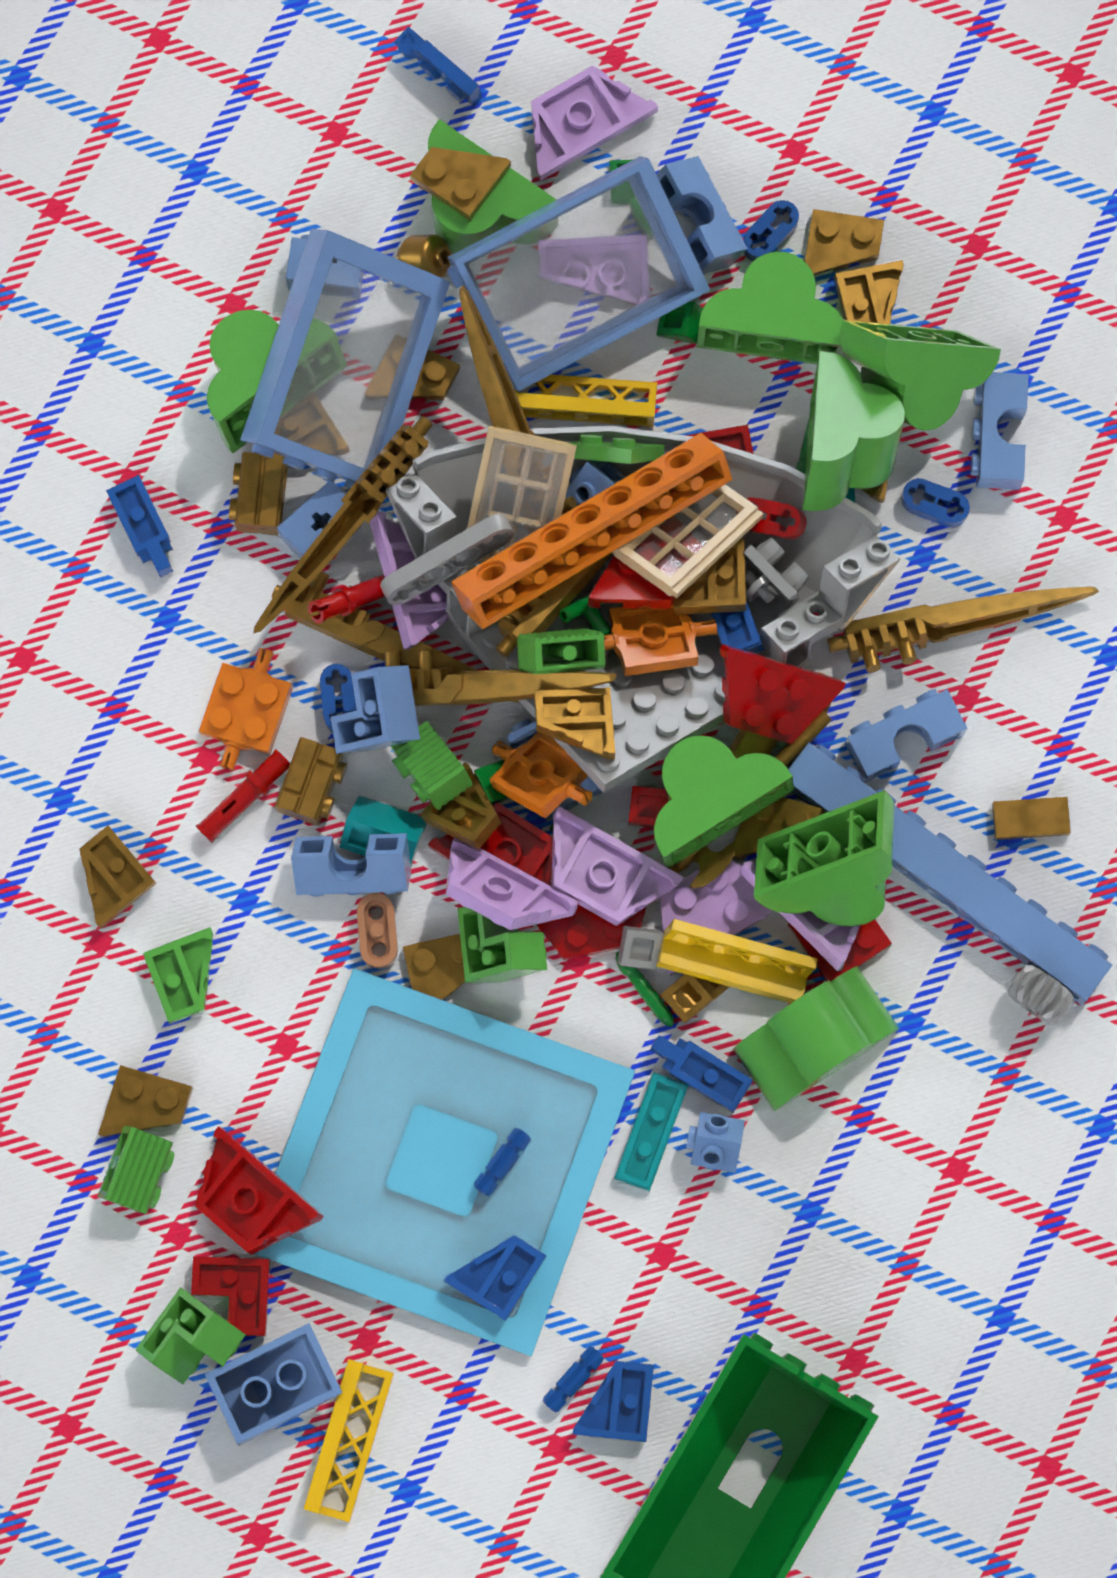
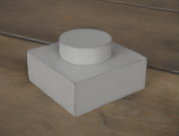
M624 926L618 963L621 966L657 970L656 963L663 933L655 929Z

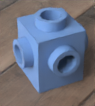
M587 461L584 466L579 467L569 479L571 485L567 489L566 498L574 497L578 506L624 479L625 476L610 462Z
M700 1112L697 1127L690 1126L686 1148L693 1149L691 1165L736 1173L745 1120L725 1117L720 1114Z

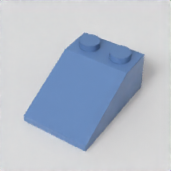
M310 1323L226 1363L224 1366L205 1373L206 1379L238 1446L342 1394Z

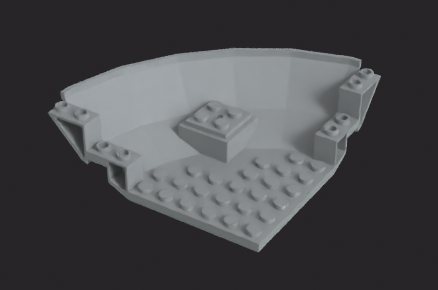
M617 426L530 429L533 430L535 436L567 443L580 441V435L602 436V442H613V438L635 439V443L664 445V454L692 438V436ZM486 437L429 451L413 460L412 466L415 474L402 477L397 484L386 489V493L415 559L467 529ZM713 442L724 451L733 479L725 485L744 498L756 497L790 504L801 509L806 516L807 525L805 531L800 537L795 539H783L748 531L742 537L744 538L745 550L750 545L756 549L763 542L773 538L785 551V555L773 565V568L781 575L795 562L809 577L806 584L797 593L799 600L791 607L770 585L768 589L775 595V598L769 604L760 596L752 601L747 599L764 647V651L756 654L802 668L810 660L812 644L835 630L840 633L847 627L897 565L900 558L890 549L887 542L877 537L881 531L882 523L870 511L847 498L828 510H803L805 474L789 465ZM544 453L546 458L541 460L543 466L552 464L554 455ZM574 459L571 475L579 467L584 466L587 461L592 460ZM652 461L635 464L610 463L627 477ZM502 463L500 473L506 474ZM498 481L492 511L512 515L516 497L510 483ZM710 493L688 506V508L699 515L717 497ZM722 502L705 520L721 530L736 516V511ZM681 512L674 515L684 527L693 521ZM763 513L762 520H766L767 514ZM789 515L788 518L777 517L776 522L784 525L787 529L790 525L794 526L795 519ZM517 524L513 544L530 535L527 526ZM697 525L690 532L702 546L714 536L700 525ZM505 545L502 546V547H500V548H498L497 550L503 551L504 548H505ZM614 553L585 585L581 593L571 604L592 592L613 558ZM745 560V573L751 570L759 579L761 575ZM476 561L438 583L447 594L446 611L468 647L490 670H519L517 647L507 658L501 656L495 649L505 638L500 634L498 627L500 620L482 629L462 610L451 583L454 579L483 562ZM746 582V591H747L748 588L750 587V585ZM604 603L600 605V608H597L610 628L609 608L622 607L623 603ZM817 612L820 616H815L813 613ZM711 613L688 614L693 623L713 619ZM581 615L568 623L563 622L558 617L545 632L582 628L594 629L585 616ZM718 631L717 635L695 638V645L699 656L698 666L625 676L620 657L615 653L614 649L605 650L604 668L580 670L616 674L614 681L590 687L610 688L615 760H608L555 738L554 740L603 793L667 756L672 747L683 739L700 736L724 722L723 704L725 702V695L722 692L721 677L726 676L725 658L720 656L722 643ZM534 698L518 700L536 719Z

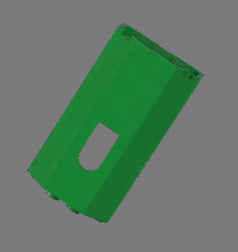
M754 1332L750 1338L743 1334L599 1578H786L879 1416L871 1412L875 1405L857 1394L851 1395L848 1398L838 1392L841 1385L822 1373L815 1376V1378L804 1372L807 1366L806 1363L789 1353L781 1357L772 1352L771 1348L774 1344ZM767 1429L774 1432L780 1438L782 1455L754 1504L749 1508L718 1489L748 1436L756 1430Z

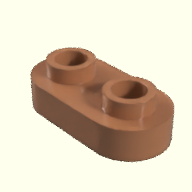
M371 893L364 896L357 907L360 953L367 965L375 969H383L390 966L398 955L395 910L387 896L381 893ZM381 908L383 916L380 919L373 920L370 918L369 913L371 909ZM377 944H382L387 948L386 953L381 957H377L372 953L374 946Z

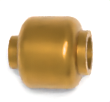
M411 235L403 241L397 252V259L444 278L447 274V269L451 265L447 257L452 254L445 240L439 235Z

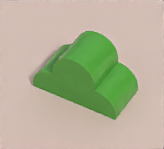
M440 119L430 132L428 151L431 147L492 156ZM509 168L470 221L432 195L435 233L445 240L451 253L454 254L557 199ZM558 217L511 242L516 244H532L538 242V240L545 239L558 225Z
M770 252L758 257L750 264L745 272L742 288L723 290L708 300L700 316L697 348L817 364L819 351L843 356L844 352L840 342L843 318L833 306L822 300L815 299V277L806 262L791 253Z
M241 310L228 315L218 323L210 339V353L218 373L209 385L207 404L222 440L232 454L247 443L240 439L279 326L272 317L257 310ZM312 319L280 416L347 366L335 332L318 319Z
M843 320L840 332L841 347L845 356L854 364L861 366L862 383L878 385L895 394L902 402L905 410L904 423L920 430H933L945 424L955 413L963 390L973 389L985 382L994 371L1001 349L957 330Z
M819 351L810 400L803 510L823 511L837 506L845 499L849 488H872L888 480L894 470L905 418L903 404L895 394L881 386L862 383V377L858 368L847 358L831 352Z
M692 736L678 742L669 751L663 763L662 778L669 802L659 812L654 827L655 841L663 863L667 868H671L794 790L793 776L788 768L775 757L762 753L746 754L736 759L724 743L709 736Z
M883 790L758 839L754 898L764 907L776 912L794 914L811 910L821 920L839 926H858L875 920L883 912L885 906V883L892 871L895 806L891 796Z
M857 966L832 981L824 982L786 1006L769 1019L765 1025L738 1043L733 1048V1051L773 1111L776 1112L897 1032L900 1028Z

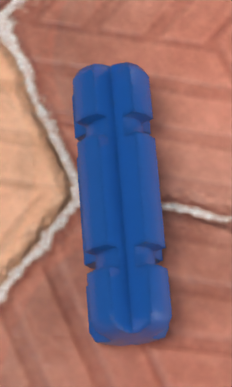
M517 1127L512 1130L507 1137L508 1142L506 1145H501L485 1167L486 1172L484 1174L481 1172L475 1180V1189L483 1195L490 1196L498 1186L497 1181L499 1179L502 1181L519 1158V1151H524L530 1143V1136Z
M588 1347L581 1354V1360L579 1362L575 1361L557 1381V1387L554 1390L551 1388L543 1397V1403L553 1412H559L567 1403L565 1401L568 1396L571 1398L591 1376L590 1371L592 1369L596 1370L603 1362V1355L594 1347Z

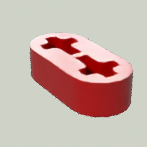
M756 497L746 498L756 505L759 511L767 514L766 520L761 519L749 531L783 539H795L804 533L807 519L801 509L786 503ZM789 515L795 519L794 526L790 525L787 529L784 525L776 522L777 517L788 518Z

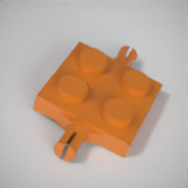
M674 603L670 609H652L648 606L639 608H623V606L609 608L612 634L604 635L605 650L614 649L615 653L620 657L625 676L698 666L699 656L695 645V638L717 635V625L715 619L693 623L688 614L675 615Z
M259 648L253 668H239L226 663L221 665L199 733L217 739L226 745L221 763L219 764L224 769L228 768L234 771L240 750H254L271 755L294 686L291 682L273 678L267 673L272 656L274 655L270 650L266 649L265 651L264 648Z
M537 732L527 743L515 749L502 741H497V745L494 744L492 754L505 760L502 767L489 779L493 789L545 819L567 798H572L583 806L588 805L587 801L591 802L592 792L579 786L588 775L554 738Z

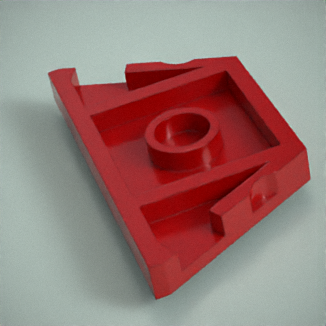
M673 515L666 519L658 528L674 538L685 527ZM651 533L633 551L649 561L667 543ZM691 533L679 542L693 553H696L702 547ZM673 548L654 566L668 576H671L689 558ZM613 556L590 593L588 606L600 608V602L623 603V608L648 606L652 609H670L676 598L673 595L669 596Z
M722 644L720 648V656L725 658L726 675L721 677L722 692L725 695V702L723 704L724 722L734 728L792 744L846 685L840 679Z
M497 802L492 805L501 824L480 848L551 886L553 837ZM448 834L440 839L435 837L430 840L428 846L449 860L454 837Z
M579 904L573 916L535 925L540 932H543V935L549 940L563 960L620 949L623 927L641 928L647 907L618 926Z
M220 1126L215 1129L213 1135L216 1138L211 1160L206 1161L203 1173L204 1183L199 1188L195 1207L242 1249L253 1255L323 1219V1214L231 1134Z

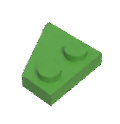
M580 435V441L570 442V444L577 445L574 459L635 464L654 461L664 455V445L635 443V439L613 438V442H602V436Z
M211 927L143 953L169 1024L205 1011L214 936Z

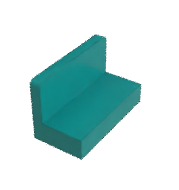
M358 796L346 819L339 848L366 857L368 840L371 834L407 833L412 867L419 840L427 823H425L422 816L364 796Z

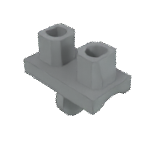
M773 538L763 542L756 549L750 545L743 552L746 556L745 560L761 575L758 579L751 570L745 573L746 582L750 585L746 591V598L749 601L760 596L767 604L772 602L775 595L768 589L769 585L790 607L799 600L797 593L803 588L809 577L795 562L781 575L773 568V565L785 555V551Z

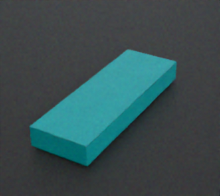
M653 1072L614 1177L615 1180L650 1192L689 1085Z

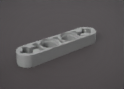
M495 514L483 519L389 574L380 585L388 603L391 605L403 604L507 544L513 538L514 531L506 515Z

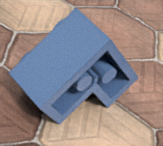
M409 665L375 667L351 673L357 711L331 717L336 754L371 751L420 739Z

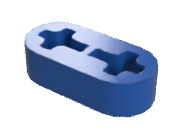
M780 200L773 203L744 235L743 241L747 247L744 255L747 259L754 261L764 254L776 252L798 226L799 212L797 207L789 201ZM786 212L790 214V224L782 222L776 229L773 228L776 222V213L781 216ZM765 234H768L769 237L765 242L766 250L758 248L756 251L753 250L752 239L759 241Z
M917 478L909 481L905 485L901 496L902 505L906 511L946 527L960 526L969 514L970 505L965 495L925 479ZM917 488L924 490L923 497L934 501V503L921 500L919 505L912 502L913 496L908 493H915ZM952 501L958 503L957 509L962 514L956 513L954 517L947 516V509L937 505V503L949 506Z
M342 664L329 665L320 675L323 716L326 726L331 733H333L330 720L332 716L337 715L336 704L343 703L345 713L357 711L351 671ZM340 673L341 679H347V682L341 684L342 696H335L333 685L327 684V681L333 680V674Z

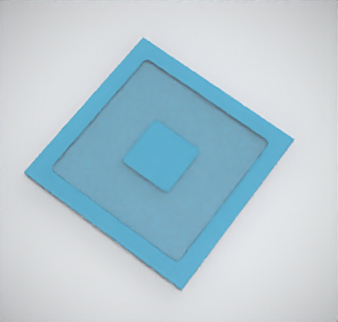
M353 968L276 1174L323 1214L324 1217L321 1221L255 1253V1255L532 1357L635 1070ZM516 1127L523 1130L530 1136V1143L524 1151H519V1158L502 1181L500 1179L497 1181L498 1186L490 1196L483 1195L475 1189V1180L481 1172L483 1174L486 1172L485 1167L501 1145H506L508 1142L507 1137ZM515 1235L547 1255L507 1320L504 1321L443 1280L448 1274L455 1272L473 1261V1259Z

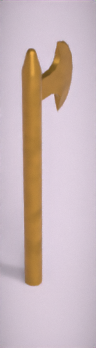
M822 710L792 744L788 743L775 758L787 767L832 719ZM734 841L719 852L711 851L708 848L711 844L709 843L672 866L670 870L679 874L695 861L699 865L700 870L689 887H703L715 880L730 864L736 849Z

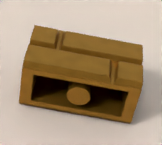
M244 452L242 453L241 463L234 464L233 485H239L238 497L231 498L229 520H235L237 531L279 535L277 527L282 524L288 465L283 464L284 456L273 455V458H268L256 453Z
M300 737L275 804L277 812L319 826L322 817L328 819L335 798L330 796L334 783H342L347 769V763L342 762L344 758L343 753L336 754V749Z

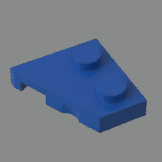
M513 1235L498 1244V1246L473 1259L470 1263L448 1274L443 1281L506 1321L547 1255Z
M615 1361L573 1428V1435L646 1442L654 1365Z

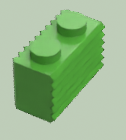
M582 628L568 629L567 631H547V633H520L517 637L518 668L520 671L536 675L602 669L605 667L604 634L601 631Z
M425 721L418 726L419 740L390 746L396 756L391 762L403 779L410 775L415 781L410 786L422 803L429 799L436 809H441L442 805H447L448 801H453L455 796H459L461 792L471 788L473 783L464 766L429 722Z
M124 1126L114 1154L111 1157L106 1176L98 1192V1198L139 1213L147 1214L148 1209H153L160 1198L161 1187L157 1185L162 1172L167 1173L173 1163L175 1155L171 1151L173 1142L134 1127Z

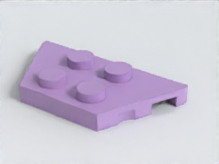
M594 66L585 69L532 100L531 108L538 178L540 181L656 114L658 112V105L652 100L646 101L631 92L630 87L620 81L611 80L606 73Z
M378 511L370 521L384 577H387L389 574L415 560V557L401 525L385 519L386 513ZM438 584L403 604L392 605L404 650H409L450 618L446 611L447 594Z
M558 806L553 814L551 887L579 901L578 904L615 926H618L664 896L682 882L683 876L562 807Z
M453 838L449 857L446 896L456 900L462 906L478 912L492 920L493 923L509 930L570 917L576 913L579 901L481 848L478 850Z
M732 860L722 874L709 884L699 888L689 887L700 870L698 869L685 877L679 886L659 898L663 931L673 919L736 936L775 911L764 907L754 898V887L739 873L742 866ZM666 969L669 976L676 973L675 971Z
M747 861L742 865L739 873L753 887L755 886L756 866L754 861ZM811 910L794 914L779 912L837 971L842 969L860 925L839 926L818 918Z

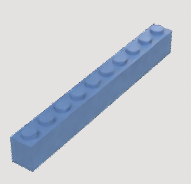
M808 743L789 768L794 784V790L791 793L806 804L822 808L825 813L883 791L880 788L875 791L864 783L866 778L856 769L850 766L845 769L834 761L836 756L820 744L815 747ZM891 796V798H892V800H893V802H894V804H895V803H896V800ZM895 806L892 867L1025 965H1033L1044 973L1049 974L1053 979L1066 987L1072 993L1074 1001L1082 1006L1113 966L1107 961L1109 956L1096 945L1090 944L1086 946L1076 938L1078 933L1066 923L1060 921L1056 924L1045 916L1048 913L1047 910L1036 901L1029 899L1026 902L1015 894L1017 888L1002 877H999L997 880L985 872L987 867L979 859L972 855H968L967 858L955 850L957 845L949 837L940 832L937 835L933 834L924 827L926 822L919 815L910 810L905 813Z

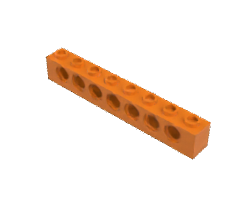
M699 433L454 579L451 583L462 610L482 629H485L733 479L724 451L705 435Z

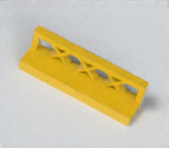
M551 374L535 383L543 392L542 394L518 393L515 390L526 418L654 427L657 382ZM543 384H550L552 386L547 389ZM563 385L571 386L579 396L552 395V393ZM580 387H589V388L586 389V390L583 392ZM597 388L607 389L615 399H595L588 396ZM616 390H625V391L622 392L621 394H619ZM633 391L649 392L648 402L625 401L624 399Z
M673 919L663 931L656 967L792 1003L804 995L807 977L816 969L817 958Z
M348 1359L340 1385L342 1394L336 1398L303 1508L304 1510L350 1522L394 1373ZM363 1372L384 1378L380 1394L366 1402L358 1389ZM357 1394L361 1405L352 1409ZM377 1401L374 1414L372 1415L368 1405ZM364 1408L371 1421L368 1432L354 1439L347 1423L350 1415ZM346 1432L348 1438L350 1439V1442L341 1446L344 1434ZM366 1438L363 1451L361 1452L357 1443ZM353 1445L360 1458L358 1468L343 1476L336 1460L339 1452ZM333 1470H335L339 1479L330 1483ZM355 1475L353 1485L350 1490L346 1480ZM342 1483L349 1496L344 1512L323 1506L327 1490Z

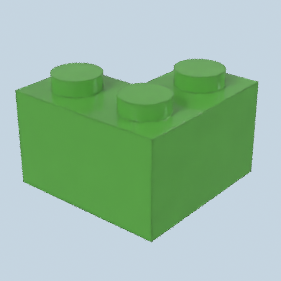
M462 907L457 909L465 983H502L547 970L543 932H519V929L509 930L493 923L489 918L470 908Z
M180 1287L135 1350L153 1365L181 1384H184L188 1377L197 1370L205 1354L221 1366H224L227 1360L236 1353L240 1342L246 1334Z

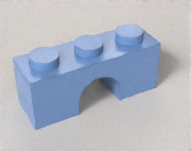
M699 156L665 164L656 175L673 211L687 214L696 225V229L687 238V241L702 273L705 274L730 267L747 250V247Z
M992 372L985 382L974 388L973 403L974 405H980L979 418H974L972 425V440H978V454L972 453L970 475L977 476L976 487L1021 489L1024 482L1026 445L1011 444L1003 440L998 433L997 425L1007 419L1023 420L1027 411L1029 374Z
M936 689L930 690L917 697V704L904 709L903 705L896 706L883 714V720L871 725L870 721H865L850 729L851 735L847 737L845 745L858 771L866 778L864 783L898 768L901 759L895 749L894 739L903 732H915L922 736L930 751L964 736L968 728L948 689L937 693Z
M407 833L371 834L368 840L366 857L359 860H348L340 856L335 850L333 836L295 838L291 861L296 895L318 897L325 894L346 893L348 895H359L361 893L376 892L395 894L408 891L411 863Z

